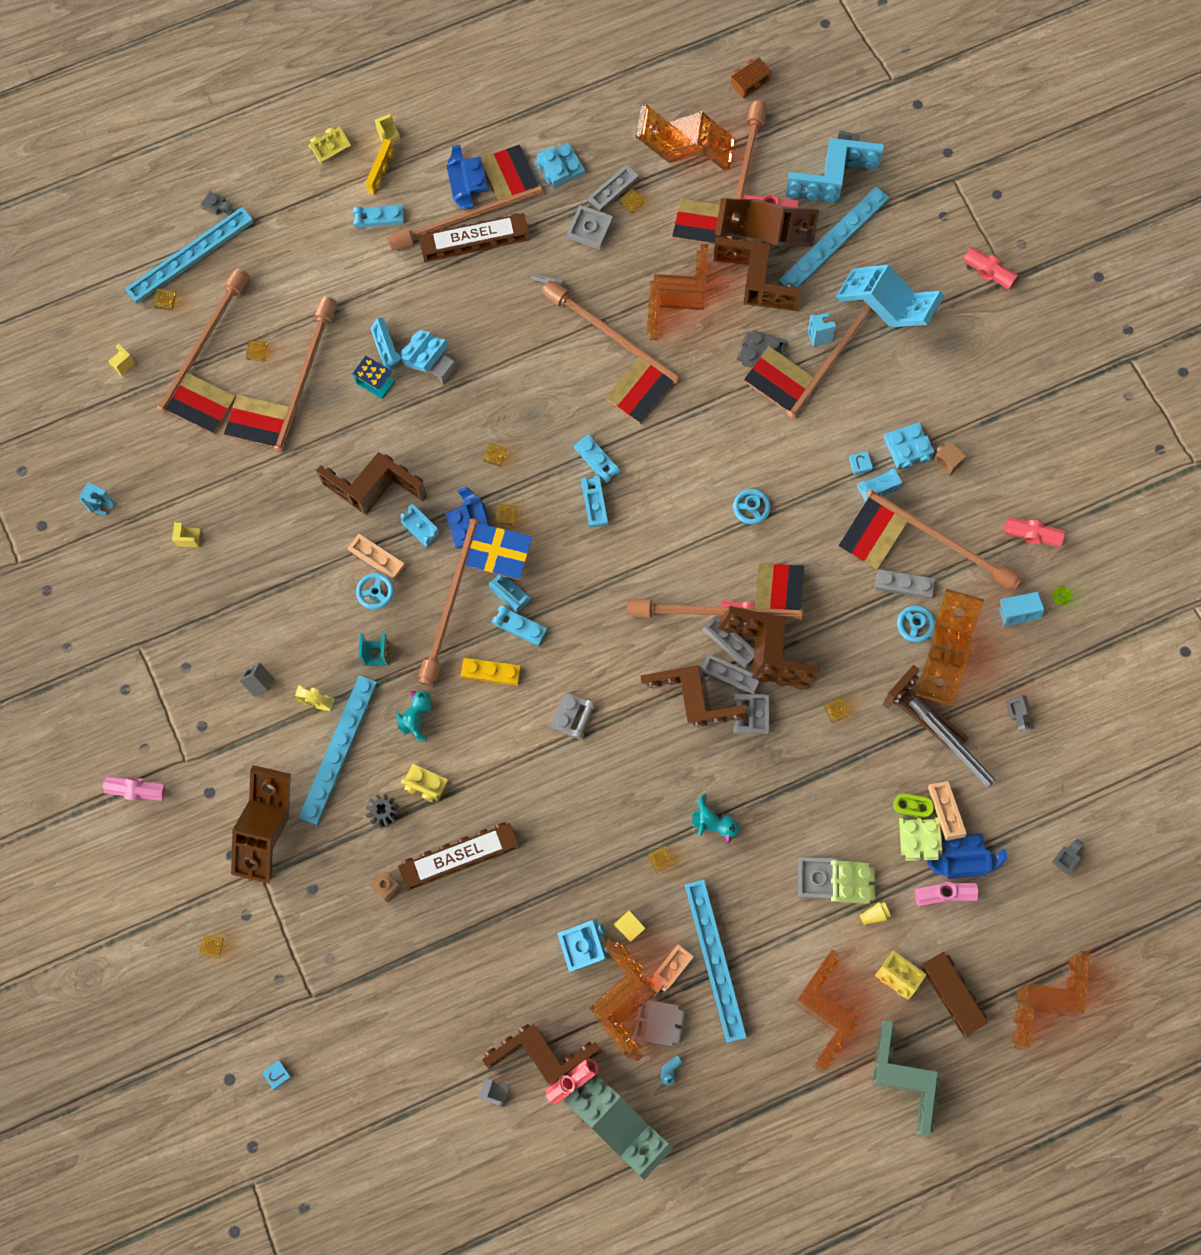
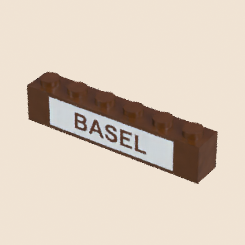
M515 213L507 217H496L493 220L478 221L469 225L462 224L455 228H443L440 231L425 232L418 235L424 263L530 241L524 213Z
M502 822L495 825V829L490 831L484 829L477 832V836L471 838L466 836L457 840L458 843L450 845L448 843L442 845L438 851H426L420 854L421 857L417 859L408 858L403 860L402 864L398 865L406 889L410 891L519 849L511 824Z

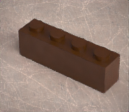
M942 952L923 963L920 967L962 1036L966 1037L988 1024L986 1021L987 1015L982 1008L977 1007L975 1003L976 998L972 991L967 990L964 986L965 980L961 973H956L953 968L954 962L952 958Z

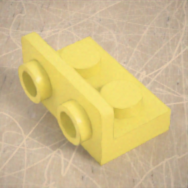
M333 126L325 131L326 134L322 137L317 135L310 139L311 143L308 146L312 149L320 163L351 146L340 126L338 128Z
M412 764L406 778L401 783L405 787V791L411 794H415V792L422 794V798L429 802L433 800L439 802L448 779Z
M893 950L875 976L882 983L895 990L900 996L909 1000L918 989L926 974Z

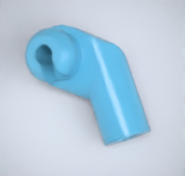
M677 1055L665 1063L661 1069V1081L667 1086L674 1083V1070L683 1064Z

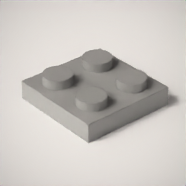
M579 205L566 238L600 250L613 221V216Z
M798 857V898L831 899L833 897V884L831 883V879H833V866L831 861H839V859ZM837 866V879H839V866Z

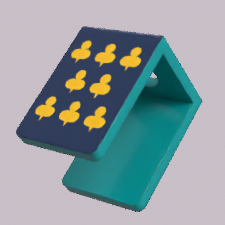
M366 355L352 373L356 385L380 399H383L394 383V379L389 377L392 371Z
M359 633L358 657L363 666H388L389 640L386 633H382V641H367L364 634ZM378 648L381 650V656L375 659L371 657V651Z

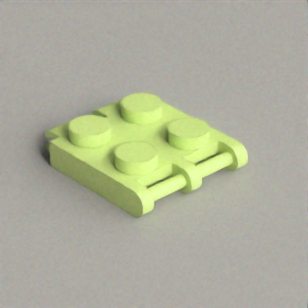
M899 818L901 855H905L906 861L920 860V855H924V860H938V854H942L939 818L922 820L921 818H917V820H903V818Z
M831 861L833 866V879H831L833 884L832 902L868 904L870 900H875V885H869V882H875L874 867H869V863ZM837 866H839V879H837ZM837 884H839V897H837Z

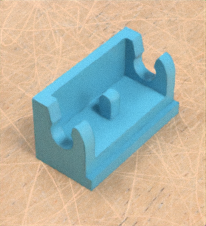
M828 313L810 316L808 334L813 347L833 341L836 328L835 322L824 323L822 321L824 318L830 317Z
M893 468L865 482L862 481L857 486L866 502V494L870 489H874V492L883 497L899 490L902 481Z
M89 482L78 497L88 511H94L103 516L107 515L105 511L101 510L103 505H107L110 508L115 506V502L105 490Z
M411 504L408 507L409 511L406 514H401L402 521L400 522L427 548L440 536L438 528Z
M498 575L489 583L490 590L517 614L532 600L529 595L522 591L508 577Z
M1038 592L1000 599L1001 608H999L1004 627L1042 618L1044 608Z

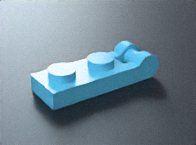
M402 204L353 208V215L355 216L353 223L356 228L404 224Z
M377 318L370 329L383 366L392 371L401 357L395 352L394 343L391 340L384 318Z
M589 434L574 444L575 450L605 484L611 481L610 478L614 475L617 476L621 473L618 466L610 460ZM607 467L610 469L607 472L603 471Z
M599 475L593 476L591 479L581 478L589 528L608 525ZM595 486V489L588 490V487Z
M504 606L499 607V613L491 621L493 625L538 647L540 646L548 631L547 628L510 611ZM505 616L510 618L508 623L503 622Z

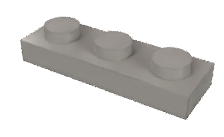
M626 164L588 197V202L599 212H602L639 179V175Z
M878 569L875 589L931 599L935 579Z
M716 615L702 630L745 669L753 661L754 649L735 632L727 633L724 630L718 629L721 619Z
M710 654L707 655L702 666L705 675L747 694H754L760 682L758 679L752 678V673Z

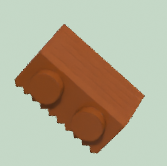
M760 57L755 60L751 59L746 63L745 67L736 69L731 74L730 84L742 98H745L769 82L772 71Z

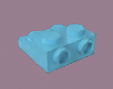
M569 143L556 149L552 146L537 154V160H535L539 170H543L546 182L548 184L551 183L554 189L585 174V169Z
M419 330L412 336L411 342L401 350L400 360L406 367L428 373L449 344L444 339L434 337L430 332Z
M919 422L884 434V439L897 469H907L915 463L928 462L933 457L934 450L928 436L924 435Z
M591 920L557 933L569 972L611 959L609 954L612 953V948L608 942H605L603 935L606 934L603 923H599V920Z

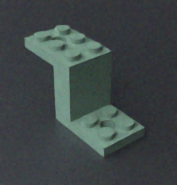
M884 1020L879 1025L872 1085L921 1094L916 1136H930V1132L933 1133L935 1128V1120H932L933 1111H936L938 1100L935 1098V1091L939 1090L940 1078L937 1077L938 1072L889 1064L888 1062L892 1059L893 1048H890V1041L894 1040L896 1027H892L893 1021Z
M595 1075L582 1087L571 1093L564 1101L644 1180L673 1149L598 1075Z

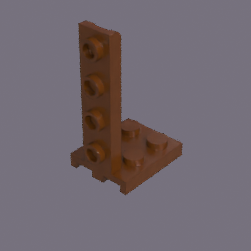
M913 665L887 694L883 706L889 710L893 704L898 705L952 750L909 705L918 696L952 734L964 744L968 737L911 690L919 678L917 674L920 670Z

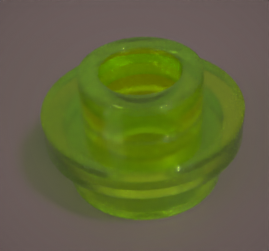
M1059 586L1052 592V599L1058 605H1066L1071 600L1072 594L1067 587ZM1058 594H1063L1064 599L1059 598Z

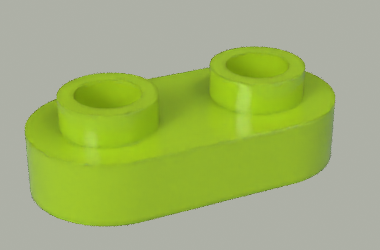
M899 794L893 802L894 810L897 813L913 817L926 818L930 816L934 809L930 799L910 794ZM900 802H905L906 807L902 808ZM919 806H925L926 811H921L919 809Z

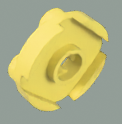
M298 686L295 695L296 700L308 706L310 704L316 706L315 708L324 711H330L335 701L330 696H323L322 691L311 688V691H309V689Z

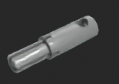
M537 274L531 275V280L539 281L543 284H546L549 280L552 282L556 281L561 286L564 283V280Z

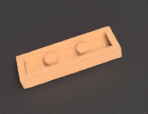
M360 534L356 536L348 547V551L392 580H395L405 567L402 561Z
M949 781L929 784L928 789L946 841L965 837L967 833Z

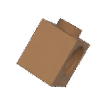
M949 441L946 445L942 444L936 449L934 460L950 475L964 463L966 456Z
M385 871L371 884V887L386 902L401 889Z

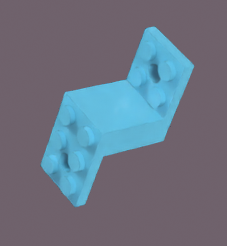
M830 138L824 176L789 172L785 196L792 199L803 198L810 201L819 200L827 203H839L844 166L847 165L853 168L863 167L869 170L879 169L884 144Z
M889 265L853 268L837 293L836 298L840 302L864 300L889 327L928 325L945 295L941 291L915 293Z

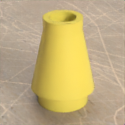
M878 902L860 914V917L865 926L887 921V918L891 917L885 902Z

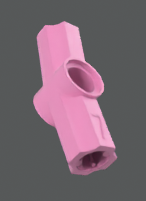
M107 776L103 782L104 793L124 796L125 799L129 800L150 799L162 801L165 795V783L149 782L135 777L120 778Z
M944 882L939 885L914 890L918 907L950 901H977L978 898L977 883ZM942 888H948L951 896L945 897L942 894Z

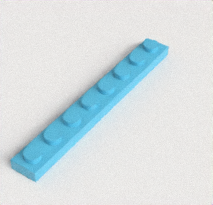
M875 187L779 280L778 284L781 286L792 285L799 288L889 201V197L878 187Z
M243 207L239 208L126 287V292L136 304L140 303L253 224V219Z
M358 676L301 810L300 820L318 826L378 684L376 681Z
M700 880L685 884L726 1043L745 1039L744 1026L705 882Z

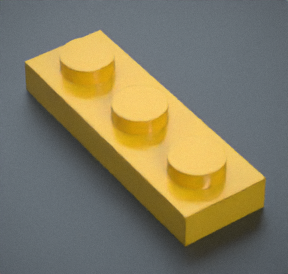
M384 139L365 183L367 193L374 195L376 189H379L381 186L382 175L387 172L388 161L394 155V149L390 140Z
M464 658L461 678L518 686L521 666Z

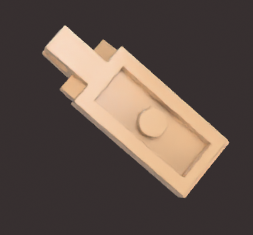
M678 944L654 973L651 979L654 985L648 993L655 998L660 990L666 992L694 956Z

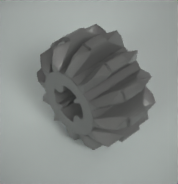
M377 794L376 801L373 799L369 800L372 806H366V810L370 811L366 814V817L371 818V824L377 822L379 828H381L383 822L386 827H389L388 821L391 820L395 823L396 820L393 816H399V812L396 811L399 805L394 803L395 799L393 797L388 799V795L384 794L381 799L379 794ZM381 807L384 809L385 807L386 813L383 814L381 812L380 814L379 809Z

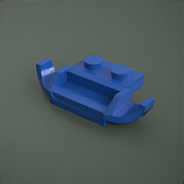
M461 145L452 146L451 156L447 163V171L453 201L462 210L472 209L471 194L488 191L481 157L463 160Z
M466 486L458 489V493L463 499L462 507L446 513L457 549L463 547L470 519H477L480 524L491 526L485 503Z
M982 833L967 834L965 837L947 841L945 836H942L944 853L938 860H927L928 867L935 873L952 879L988 876L989 873L1000 868L1008 857L1006 849H1002L996 854H990V850L985 849Z

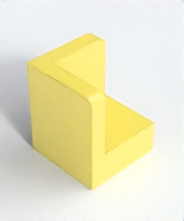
M391 114L375 120L377 132L382 142L384 139L391 142L400 139Z
M118 344L116 347L119 352L108 362L123 376L135 365V362L130 354Z
M174 522L172 541L178 547H199L201 530L199 528H185L182 523Z
M630 911L614 924V927L630 942L645 931V927Z

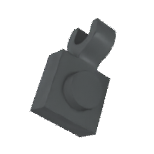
M209 191L201 203L202 209L218 215L220 211L228 216L234 212V209L231 208L232 205L226 202L224 197Z
M1026 695L1006 701L1011 720H1017L1019 731L1033 729L1031 721L1027 718L1031 714Z
M1076 839L1069 849L1063 846L1052 861V864L1069 875L1081 859L1076 853L1084 843Z

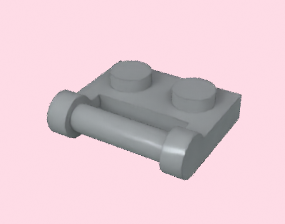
M564 692L550 729L578 740H583L585 735L583 732L592 710H595L597 704ZM580 706L585 707L577 729H571Z
M735 694L734 702H736V706L743 705V702H749L751 715H749V726H743V720L735 721L733 733L769 734V695Z

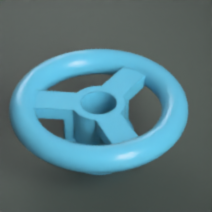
M747 489L737 495L733 503V510L740 521L753 525L763 522L768 517L771 504L768 497L762 491ZM751 495L746 498L745 503H740L743 497ZM761 498L765 503V511L762 515L758 512ZM740 510L752 512L755 519L744 517Z
M371 573L364 576L356 588L358 601L368 609L375 610L387 606L394 595L392 581L380 573ZM376 579L374 586L369 590L362 591L367 581ZM382 580L388 586L387 597L384 596V591L380 587ZM373 591H379L377 594H373ZM369 596L373 602L380 603L371 604L367 602L363 597Z
M922 606L907 607L898 616V630L908 641L923 642L929 639L935 631L934 616L928 609ZM918 611L921 613H915L912 615L910 612ZM904 617L908 619L912 627L910 635L904 630ZM914 621H918L920 625H915ZM925 625H930L926 634L916 637L918 629L923 628Z

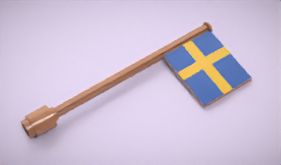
M477 519L469 520V528L431 655L428 659H423L418 675L420 684L433 687L434 683H437L442 666L439 663L438 657L465 567L520 580L532 536L480 524Z

